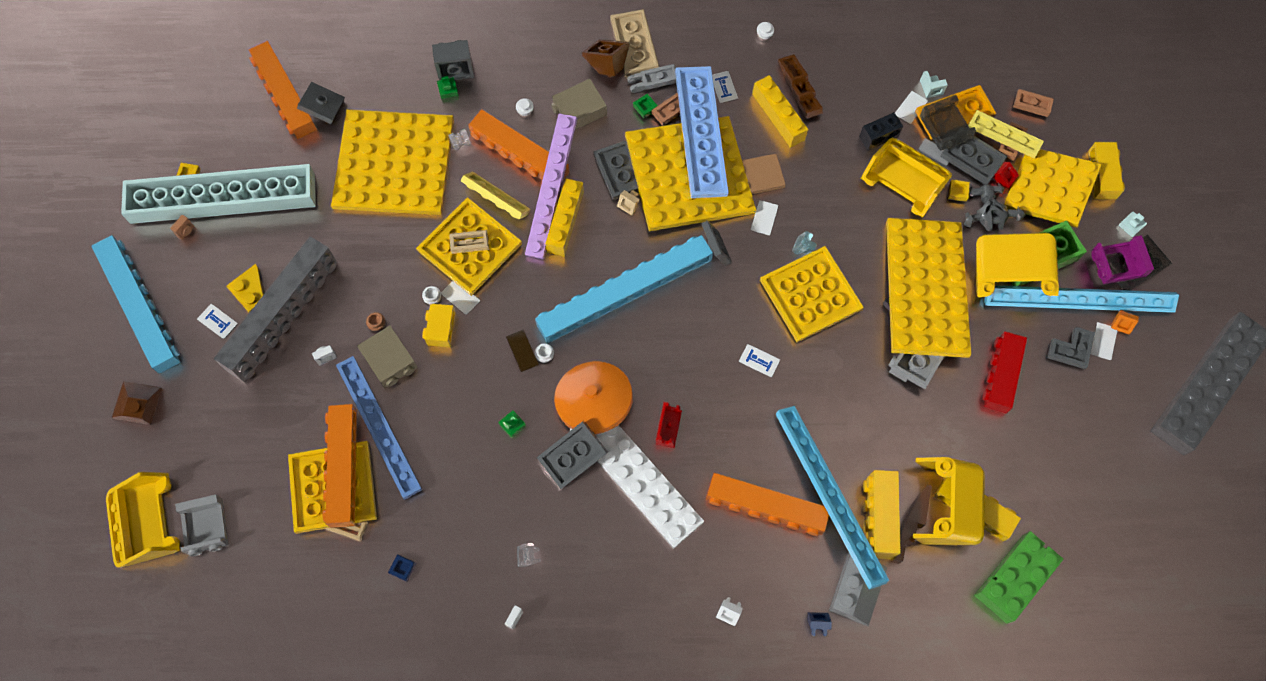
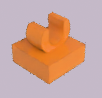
M1120 310L1111 323V328L1130 335L1139 321V316Z

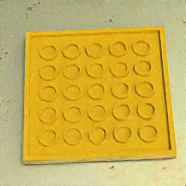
M346 110L331 202L332 209L442 215L454 122L453 115Z
M729 116L718 118L728 186L727 197L691 198L682 123L625 132L649 231L756 213V207Z

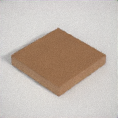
M777 154L742 160L752 195L785 188L786 184Z

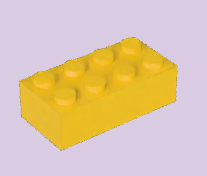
M874 470L863 482V492H866L863 511L866 512L867 519L864 520L863 530L867 532V540L878 559L892 560L900 554L899 471Z

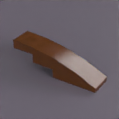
M792 54L778 59L784 78L806 119L823 114V107L816 98V91L808 81L809 75L796 56Z
M927 485L911 505L900 528V554L891 560L892 563L900 564L903 562L906 545L911 546L914 544L913 534H916L917 528H922L926 525L931 485Z

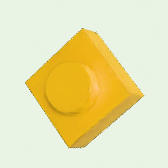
M180 163L176 176L199 174L201 168L198 165Z
M951 180L949 183L948 199L967 202L970 182Z

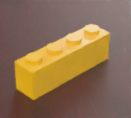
M768 75L755 82L753 96L788 146L791 148L805 141L808 128L771 76Z
M565 178L545 243L547 253L565 257L584 194L583 182Z
M944 478L934 497L951 507V478ZM985 495L984 529L1001 541H1005L1011 537L1021 518L1016 515L1017 513L1014 510L1000 505L999 501L994 497Z

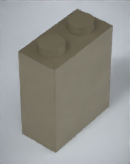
M587 79L552 96L553 104H551V107L555 114L577 117L575 130L607 115V105L591 79Z
M391 326L386 327L357 345L384 388L393 386L398 382V379L412 374L417 368L414 360Z

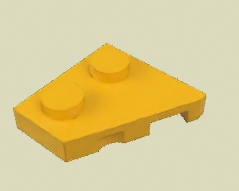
M256 264L226 286L249 313L264 295L259 275L260 270Z

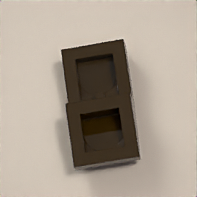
M524 329L506 336L520 372L539 365Z

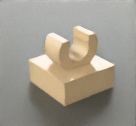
M624 190L620 194L617 207L633 215L637 210L640 200L637 198L639 193L634 190L628 193Z

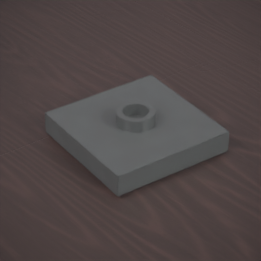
M311 82L298 103L297 109L331 124L345 97Z
M708 221L702 223L708 238V245L712 252H714L715 257L725 265L732 263L719 231Z

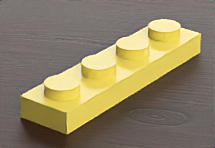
M978 110L968 125V128L1032 158L1036 157L1044 142Z
M474 172L463 175L461 182L466 184L469 189L477 191L483 198L495 203L498 208L509 212L512 217L521 219L529 215L530 208Z

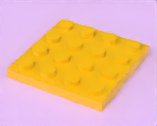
M1039 149L1035 158L1024 154L1017 171L1019 176L1013 182L1004 205L1007 206V209L1017 210L1019 206L1027 215L1057 223L1067 220L1070 226L1078 228L1102 164Z
M467 197L416 249L422 256L472 296L522 245V241ZM487 230L489 250L451 253L450 234ZM484 237L456 239L454 241H464L466 239H482Z
M826 246L760 277V282L797 343L862 311L864 308Z
M368 441L356 443L355 523L377 519ZM327 448L288 454L293 527L296 534L330 528L323 521V510H326V502L323 500V491L326 490L324 470H327L324 452L327 451Z

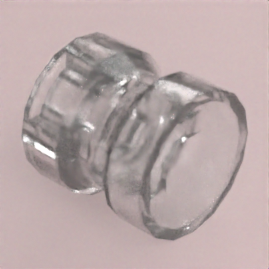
M465 128L459 130L456 134H448L454 151L460 150L462 146L467 147L471 145Z

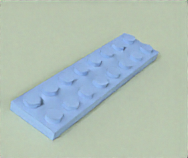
M711 66L678 67L675 69L691 198L727 197L728 186Z

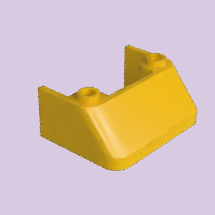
M949 457L916 458L915 462L923 469L936 470L937 474L941 477L951 478L950 518H940L935 522L933 534H913V538L921 544L977 545L981 543L984 538L985 472L983 468L976 463Z

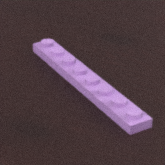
M558 114L525 255L528 257L543 260L545 258V243L556 211L577 123V117Z

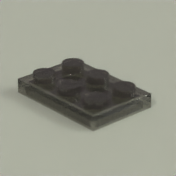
M1148 234L1143 237L1154 270L1147 277L1117 282L1123 290L1131 291L1172 264ZM1118 253L1107 260L1112 275L1128 272V267L1122 253Z

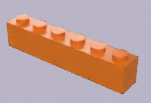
M266 41L248 49L252 55L249 57L252 65L259 68L256 71L261 81L264 79L266 81L263 84L268 94H273L271 100L275 107L279 106L281 108L278 112L282 120L287 119L288 121L286 127L289 133H294L296 138L299 139L316 131L317 129L309 114L297 109L301 99L269 42Z
M481 109L468 124L471 136L476 140L480 139L488 148L497 150L502 157L511 159L516 166L525 168L533 177H539L543 180L549 152ZM569 164L566 165L563 181L570 173Z
M353 404L328 406V412L325 414L328 431L325 432L327 451L324 452V460L327 463V470H324L326 490L323 491V500L326 502V510H323V521L330 528L355 526L357 410Z
M713 473L706 500H710V504L716 506L723 504L729 506V509L735 512H740V510L746 511L751 517L760 518L762 516L768 518L767 521L774 524H779V522L785 523L790 529L799 530L801 528L807 530L806 533L813 536L822 535L825 532L829 517L825 506L717 473Z

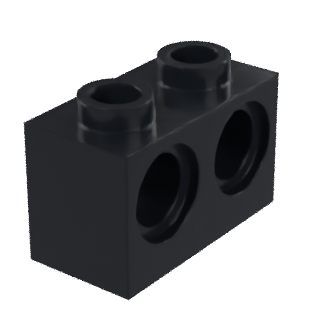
M895 112L864 125L859 138L869 151L886 143L890 138H898L903 125Z

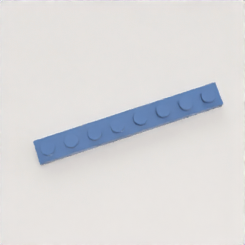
M354 356L336 364L403 499L405 500L422 491Z

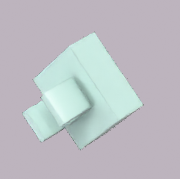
M1133 211L1119 226L1133 237L1147 223L1143 220L1144 217L1140 213L1136 214Z

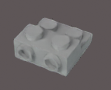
M900 353L898 357L893 356L888 365L891 367L889 373L905 382L908 379L925 389L944 356Z

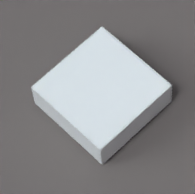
M515 605L505 625L514 629L523 614V610Z

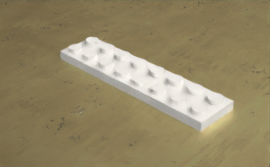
M619 425L607 432L595 434L608 451L597 462L673 549L704 523V520Z

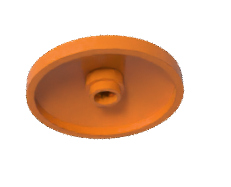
M592 361L575 366L561 378L556 387L554 401L560 419L570 429L585 421L594 434H600L617 427L627 417L633 402V392L630 381L622 370L610 363Z

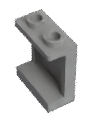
M211 495L175 504L176 512L181 514L184 547H181V552L189 556H198L202 554V551H219L223 546L229 545L223 498L218 495Z

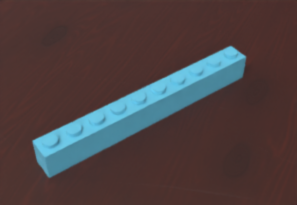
M702 235L694 236L688 239L685 244L681 246L676 245L665 254L660 253L649 262L644 261L633 270L628 269L621 276L610 278L605 284L599 287L594 286L587 293L576 295L571 301L560 303L549 312L540 313L535 318L536 325L548 344L710 262L713 252Z

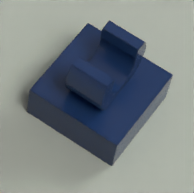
M808 612L807 620L812 636H815L817 629H822L823 636H827V630H831L832 627L829 613Z

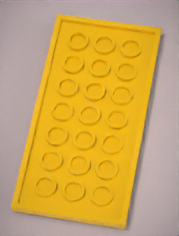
M887 218L891 353L969 358L971 356L962 223Z

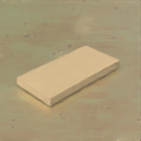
M644 9L610 15L616 41L629 42L630 44L623 68L625 77L640 73L641 71L658 68L659 64Z

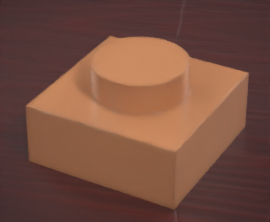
M181 215L170 229L178 238L183 240L185 236L191 233L194 225L187 217Z

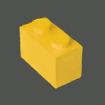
M430 303V308L426 310L425 315L427 327L423 329L422 335L428 346L451 347L456 314L453 305Z

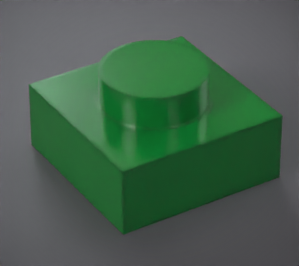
M648 94L633 102V107L643 119L652 114V110L658 106Z

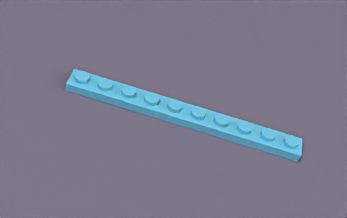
M995 286L994 292L990 296L985 297L984 303L986 306L1175 313L1179 294L1177 292L1059 288V296H1048L1042 291L1041 287Z
M795 406L778 410L776 416L868 589L886 584L889 579L797 409Z

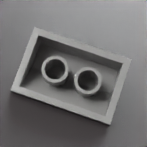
M850 553L847 554L829 611L869 626L881 586L868 589ZM881 564L886 573L887 567Z

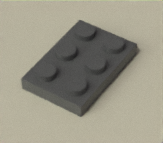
M962 128L959 129L940 156L983 184L990 182L1007 158L1006 155Z
M627 141L593 151L612 200L618 199L624 190L628 193L632 190L635 192L639 191Z
M582 421L540 454L537 459L560 489H562L607 454L608 451L586 422Z

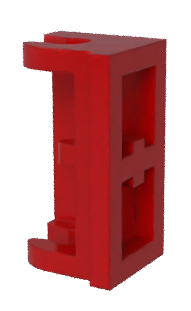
M663 402L656 445L675 448L682 414L679 405L672 407L668 402Z

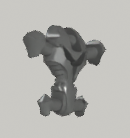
M998 183V186L985 184L980 188H969V196L981 195V201L984 203V206L977 210V214L965 213L964 225L971 227L973 222L980 221L987 231H992L993 224H998L999 230H1002L1008 217H1016V221H1020L1025 217V213L1019 206L1017 210H1011L995 200L996 196L994 193L1002 194L1005 189L1001 183Z

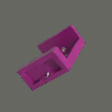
M1142 235L1134 236L1130 242L1102 246L1101 243H1098L1091 250L1092 259L1097 265V273L1103 284L1147 277L1154 270ZM1122 253L1128 267V272L1112 275L1106 255Z

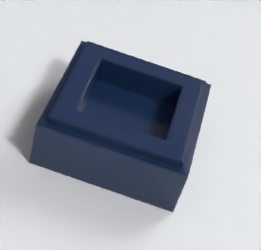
M397 554L388 573L408 582L416 562Z

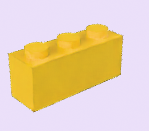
M1095 142L1088 151L1089 160L1102 165L1093 187L1094 198L1117 199L1125 189V184L1122 182L1123 169L1119 161L1120 150L1117 147V142Z

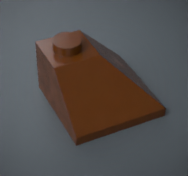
M599 39L582 52V56L599 74L614 77L624 68L630 44L623 41Z
M123 381L112 419L151 425L162 388Z

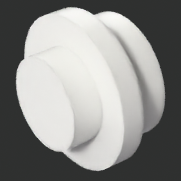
M762 22L757 27V34L762 39H769L774 34V27L771 23Z
M527 98L520 99L516 103V110L522 116L530 115L534 109L533 102Z
M430 286L423 291L422 298L429 305L430 303L437 304L441 300V292L437 287Z
M549 344L537 346L535 357L538 361L546 363L552 360L554 350Z

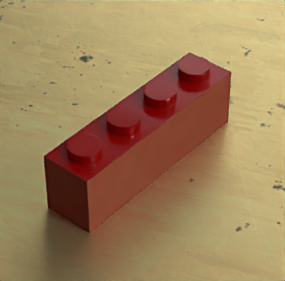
M1006 331L1000 337L997 336L994 343L996 353L992 355L990 365H993L992 371H989L986 382L989 383L988 389H985L982 400H985V408L1005 414L1013 408L1027 337Z

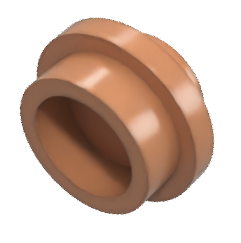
M378 312L371 313L366 319V325L372 331L381 330L386 323L384 316Z

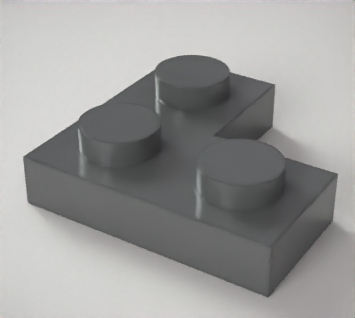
M1075 327L1071 343L1053 338L1047 358L1086 369L1089 364L1095 332Z

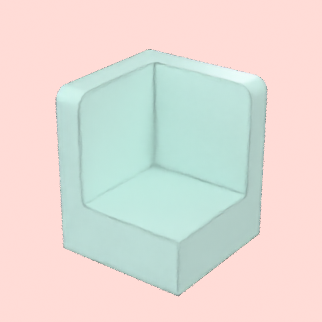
M924 71L920 79L926 98L943 95L948 86L946 79L939 80L937 75L930 77L928 71Z

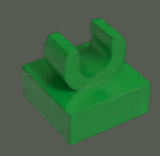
M446 76L442 77V80L437 81L441 100L459 96L454 77L448 78Z
M514 410L498 422L511 438L526 426V423Z

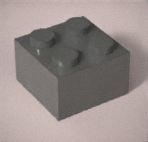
M457 40L448 43L441 42L432 45L434 64L439 80L446 76L448 78L454 77V80L474 78L468 40Z

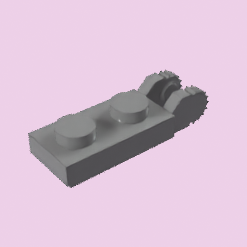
M671 64L630 75L627 77L628 83H637L631 86V92L636 93L644 89L648 90L676 83L675 65Z

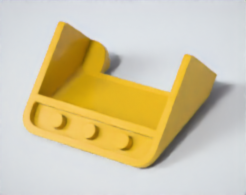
M890 138L874 154L861 179L870 186H874L880 181L912 201L914 204L911 211L916 215L924 217L951 179L952 174L943 166L899 139Z
M1050 233L988 234L980 236L976 242L977 296H990L995 290V282L1041 281V289L1046 295L1059 296L1055 237Z
M138 472L107 492V514L113 562L116 567L137 564L174 554L180 550L179 539L175 536L167 537L162 494L171 489L169 473Z

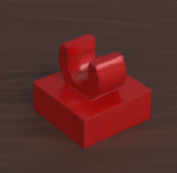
M1004 162L993 178L997 183H1001L1004 188H1009L1019 174L1010 162Z

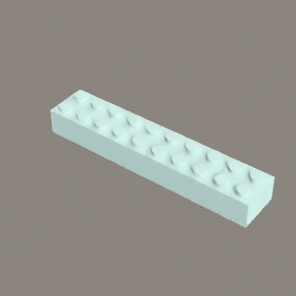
M310 164L125 180L123 181L121 214L130 224L178 220L181 215L189 219L316 207L315 173Z

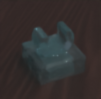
M806 231L799 235L792 252L798 255L802 252L809 254L811 251H814L817 244L810 241L813 234Z

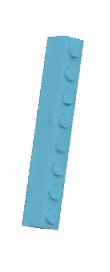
M111 235L92 245L91 247L152 369L160 374L181 363L177 357L180 355L178 349L170 343V340H172L171 335L167 330L163 329L162 325L164 322L159 314L156 315L154 310L157 308L154 302L147 297V294H149L147 288L139 282L141 279L140 274L136 269L133 270L131 265L134 263L131 257L124 252L126 250L124 243Z

